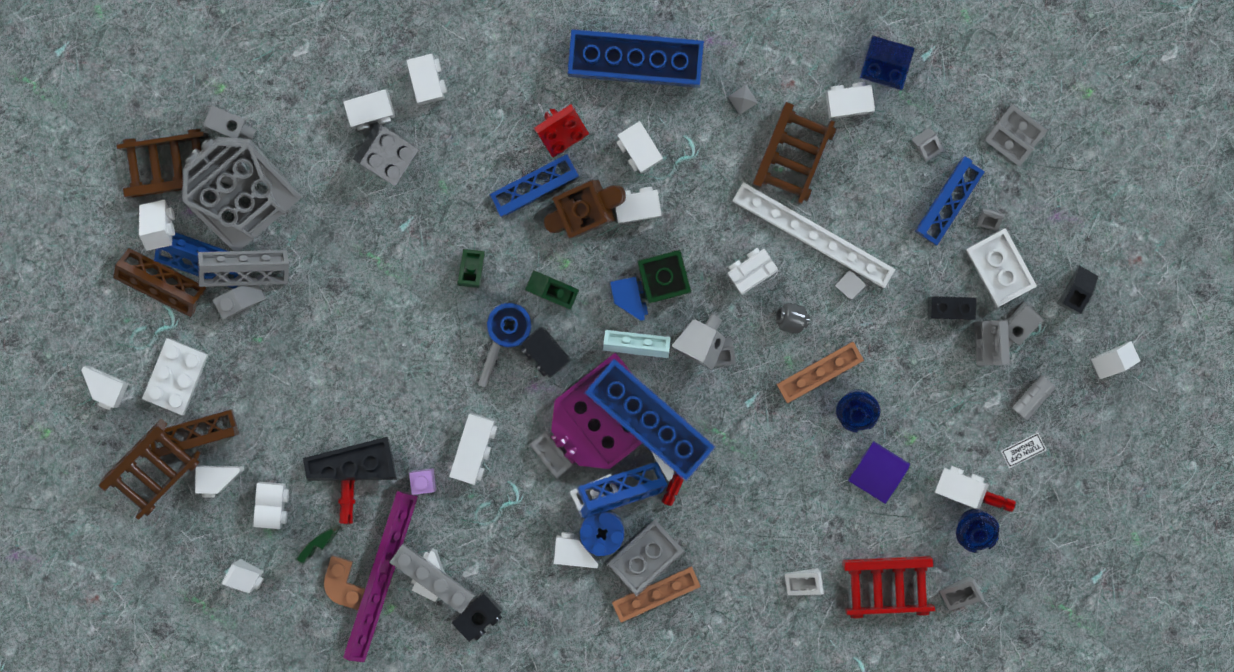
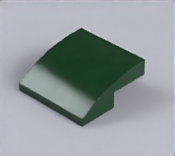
M335 525L314 538L300 552L296 560L304 564L311 559L317 548L323 550L328 547L339 531L340 526Z

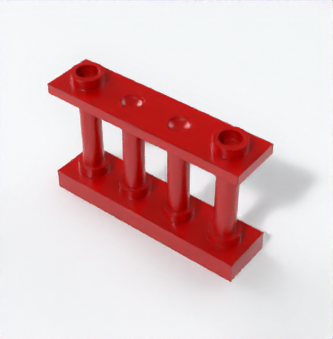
M931 556L842 560L844 571H848V574H851L852 607L845 608V613L850 615V618H864V614L916 612V615L925 616L930 615L931 611H935L933 604H927L926 571H928V567H933V558ZM906 568H914V571L917 572L918 605H905L904 572H906ZM884 569H892V572H895L896 606H883L882 573H884ZM862 570H870V573H873V607H861L860 574H862Z

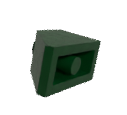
M533 270L525 291L571 310L579 289Z

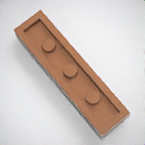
M852 341L776 385L788 404L863 362L864 359Z
M692 566L650 584L637 597L632 592L612 601V604L622 623L701 587Z

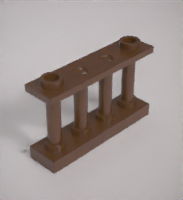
M786 102L752 186L761 188L762 184H770L799 196L797 204L801 205L803 201L807 202L812 191V189H809V185L828 139L832 141L837 128L833 127L835 124L833 120L826 127L796 115V112L792 111L794 105ZM795 123L824 135L820 146L817 147L787 135L788 132L784 131L786 124ZM783 143L815 155L811 168L780 156L779 152H776L778 144L783 145ZM776 163L806 175L807 178L803 188L771 176V173L767 172L770 164L775 165Z
M201 129L188 130V134L137 142L135 138L125 139L123 144H117V149L127 151L131 178L129 187L123 188L124 197L135 198L183 190V170L178 142L191 141L193 150L198 149L202 151L200 139L208 138V133L201 132ZM170 144L174 177H172L173 181L164 182V179L161 177L157 146ZM148 147L153 178L151 184L143 185L140 182L135 151L138 148Z
M161 418L102 478L98 485L104 491L110 486L116 487L140 507L136 514L138 520L143 515L148 516L155 509L156 506L154 504L187 470L191 472L199 464L198 458L201 452L197 450L191 457L165 435L166 432L164 430L167 423ZM154 441L160 442L184 463L176 472L151 451L150 445ZM139 456L145 457L169 479L162 486L158 485L136 466L135 460ZM124 471L127 473L131 472L155 494L146 502L121 480L122 477L120 475Z

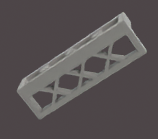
M287 250L198 252L199 287L288 284L289 260ZM253 271H258L261 273V275L256 278H251L249 276V274ZM274 271H283V277H273L271 274ZM230 272H237L239 274L236 278H228L226 276ZM204 273H215L217 275L213 279H204Z

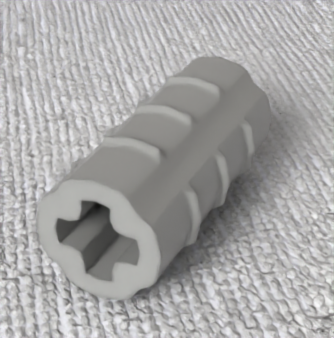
M1040 375L1032 386L1025 391V394L1018 399V402L1012 409L1028 421L1047 397H1050V394L1056 387Z

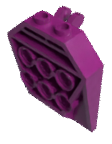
M616 352L555 399L551 428L554 435L551 438L558 448L563 446L567 450L564 456L572 464L576 462L578 466L610 469L642 444L640 440L632 433L625 431L616 419L585 393L614 359L632 373ZM582 401L586 403L587 411L580 414L576 412L575 404ZM594 418L598 419L601 423V427L596 431L591 430L588 426V422ZM605 436H611L614 439L612 447L606 448L603 446L602 439Z

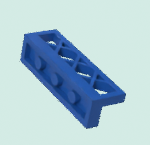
M568 154L491 193L490 196L500 217L503 218L578 179L579 175ZM566 160L570 171L563 175L556 174L557 165ZM554 167L552 172L547 171L548 169ZM542 172L550 174L549 182L543 185L536 183L538 174ZM534 177L533 182L527 181ZM524 182L532 185L530 192L524 195L516 193L519 184ZM515 187V188H514V192L507 191V190H509V189ZM504 192L511 194V201L501 206L496 196Z
M962 157L914 232L937 246L985 171L972 164V160L968 157ZM969 167L978 174L973 181L965 183L963 175ZM971 184V185L969 186V188L967 189V191H966V186H965V185ZM962 186L964 196L961 200L953 201L952 192L956 187ZM950 205L951 216L941 220L939 212L943 206ZM947 221L944 227H942V222ZM938 223L940 233L935 239L928 235L927 231L932 224Z
M175 232V235L172 236L171 246L155 249L154 261L199 276L198 252L228 251ZM162 250L169 252L172 258L162 256ZM182 259L190 260L193 265L185 264ZM237 272L229 273L231 275H234V278H236L239 275ZM204 273V279H213L217 276L215 273ZM227 286V287H230V288H233V289H234V288H237L238 286Z
M654 462L579 486L577 490L584 504L580 511L583 518H587L661 494L668 484L658 463ZM654 470L657 480L651 481L645 478V472ZM627 477L639 480L635 487H631L624 482ZM606 484H615L619 486V489L616 493H611L604 490ZM592 489L599 492V496L597 499L589 501L585 491Z

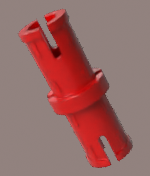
M355 480L341 481V496L338 499V503H340L339 523L353 524V504H356V499H354Z

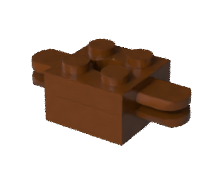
M599 180L588 181L553 197L557 210L545 216L544 226L550 233H559L566 230L569 239L580 237L616 221L611 209L625 202L626 192L619 185H611L603 189Z

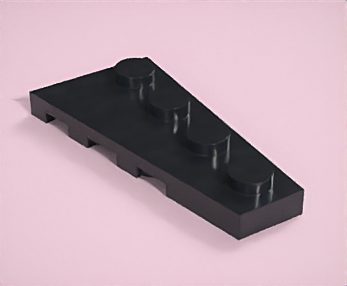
M388 437L303 458L306 479L308 481L397 480Z

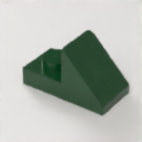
M463 249L457 286L474 288L482 286L485 251Z

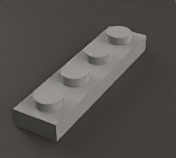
M402 544L390 561L392 565L461 614L475 596V594L405 544Z

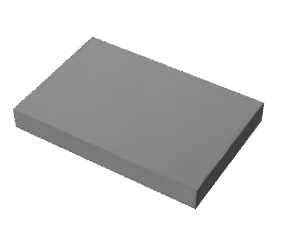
M654 519L614 556L607 565L637 597L685 551Z

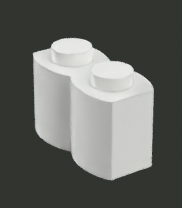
M257 483L254 527L281 529L283 524L287 523L288 513L284 511V503H288L289 489H286V484Z

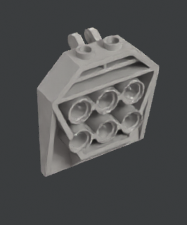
M217 137L213 141L210 138L202 143V151L198 149L193 150L192 154L185 160L182 201L233 251H240L302 198V195L250 139ZM245 162L249 165L250 169L243 172L238 169L237 165ZM223 177H230L233 183L229 186L222 184L221 179ZM259 182H264L268 188L265 191H259L255 185ZM213 191L216 194V198L209 200L204 196V193ZM242 196L250 198L251 203L242 205L239 199ZM229 210L234 213V218L226 219L222 213Z

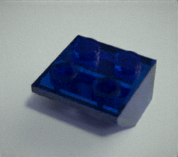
M872 35L863 59L860 79L902 91L915 48Z

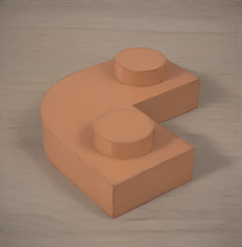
M332 555L324 579L325 592L333 602L359 610L365 588L347 583L353 561Z

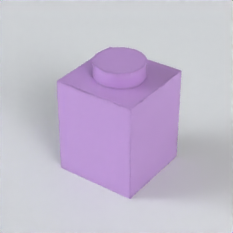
M434 469L418 470L409 473L412 495L436 491Z

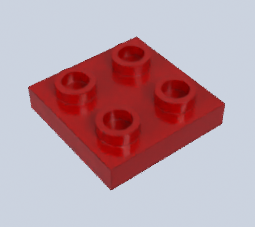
M572 104L559 112L556 109H550L553 116H550L547 111L544 115L546 120L534 127L552 158L589 135Z

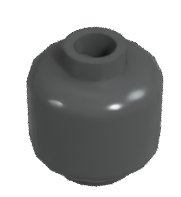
M786 303L778 308L775 321L782 331L798 334L808 327L810 316L807 315L805 307Z

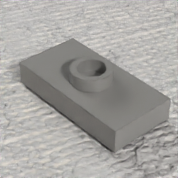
M545 431L529 445L557 479L574 464L565 458V453L560 447L558 448L555 445L556 443L551 438V435Z

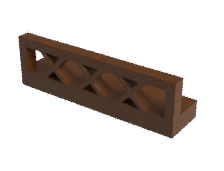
M130 248L127 249L115 265L114 279L189 317H192L195 313L197 302L206 291V287H199V283ZM129 257H132L139 262V264L131 265L126 261ZM153 268L158 271V274L150 275L146 272V269ZM173 278L177 280L178 284L170 285L166 283L165 279ZM193 288L198 292L195 296L186 293L185 289Z
M232 409L167 427L164 430L165 432L173 431L171 435L168 433L165 435L170 440L177 442L175 444L182 450L239 435ZM228 415L231 428L222 429L216 424L220 417ZM215 419V421H214L213 423H211V422L208 421V420ZM201 422L211 426L206 435H201L195 431ZM180 428L190 432L185 441H180L174 437ZM214 428L217 429V430H219V431H217V432H213V433H212V431H213ZM156 441L151 444V451L158 457L172 454L165 446L157 448Z

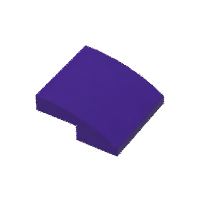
M873 441L848 481L886 504L909 469L910 463Z

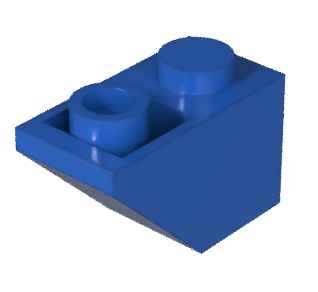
M636 277L610 282L614 303L640 321L645 320L644 315H648L646 302L641 303L640 294L644 293L641 280L637 281Z

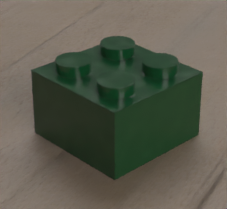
M681 250L637 261L649 304L691 293Z

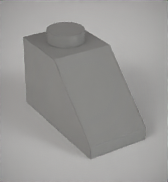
M242 285L213 299V302L222 319H230L266 300V297L259 285Z

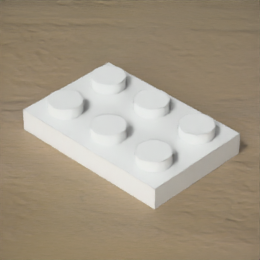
M1006 228L965 249L996 307H1000L1037 287Z
M166 338L142 399L180 415H185L209 354Z

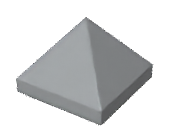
M747 85L728 96L739 115L758 104Z
M983 209L976 226L998 231L1004 214L991 209Z

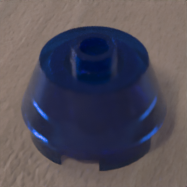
M853 389L847 392L838 402L836 415L846 430L858 433V431L868 428L870 430L875 426L880 417V405L866 390Z
M981 509L967 510L960 516L956 528L957 541L969 552L978 553L977 550H984L986 548L990 550L999 539V523L992 515Z

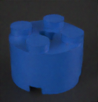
M513 303L501 304L495 307L488 317V333L491 339L501 347L514 348L520 346L530 335V316L520 305ZM506 320L515 322L513 331L509 329L504 330V322Z
M606 511L585 518L580 529V539L583 546L596 556H607L617 551L624 539V525L619 516L611 511ZM598 528L608 530L606 537L597 535L599 532Z

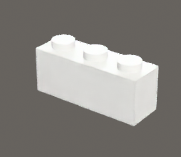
M469 413L449 477L473 485L476 484L477 480L481 481L485 468H481L483 459L488 460L491 451L488 443L490 438H495L498 428L494 426L495 420Z

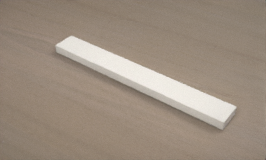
M744 182L732 201L882 288L886 287L896 270Z

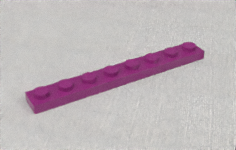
M401 491L396 493L343 656L348 661L365 662L395 570V566L390 561L404 542L418 496Z

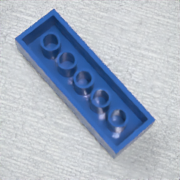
M571 29L568 77L700 88L704 41Z
M616 359L607 366L585 392L686 481L715 448L709 440Z

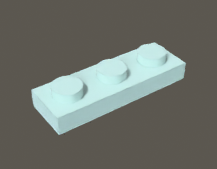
M605 330L603 351L669 358L671 337Z

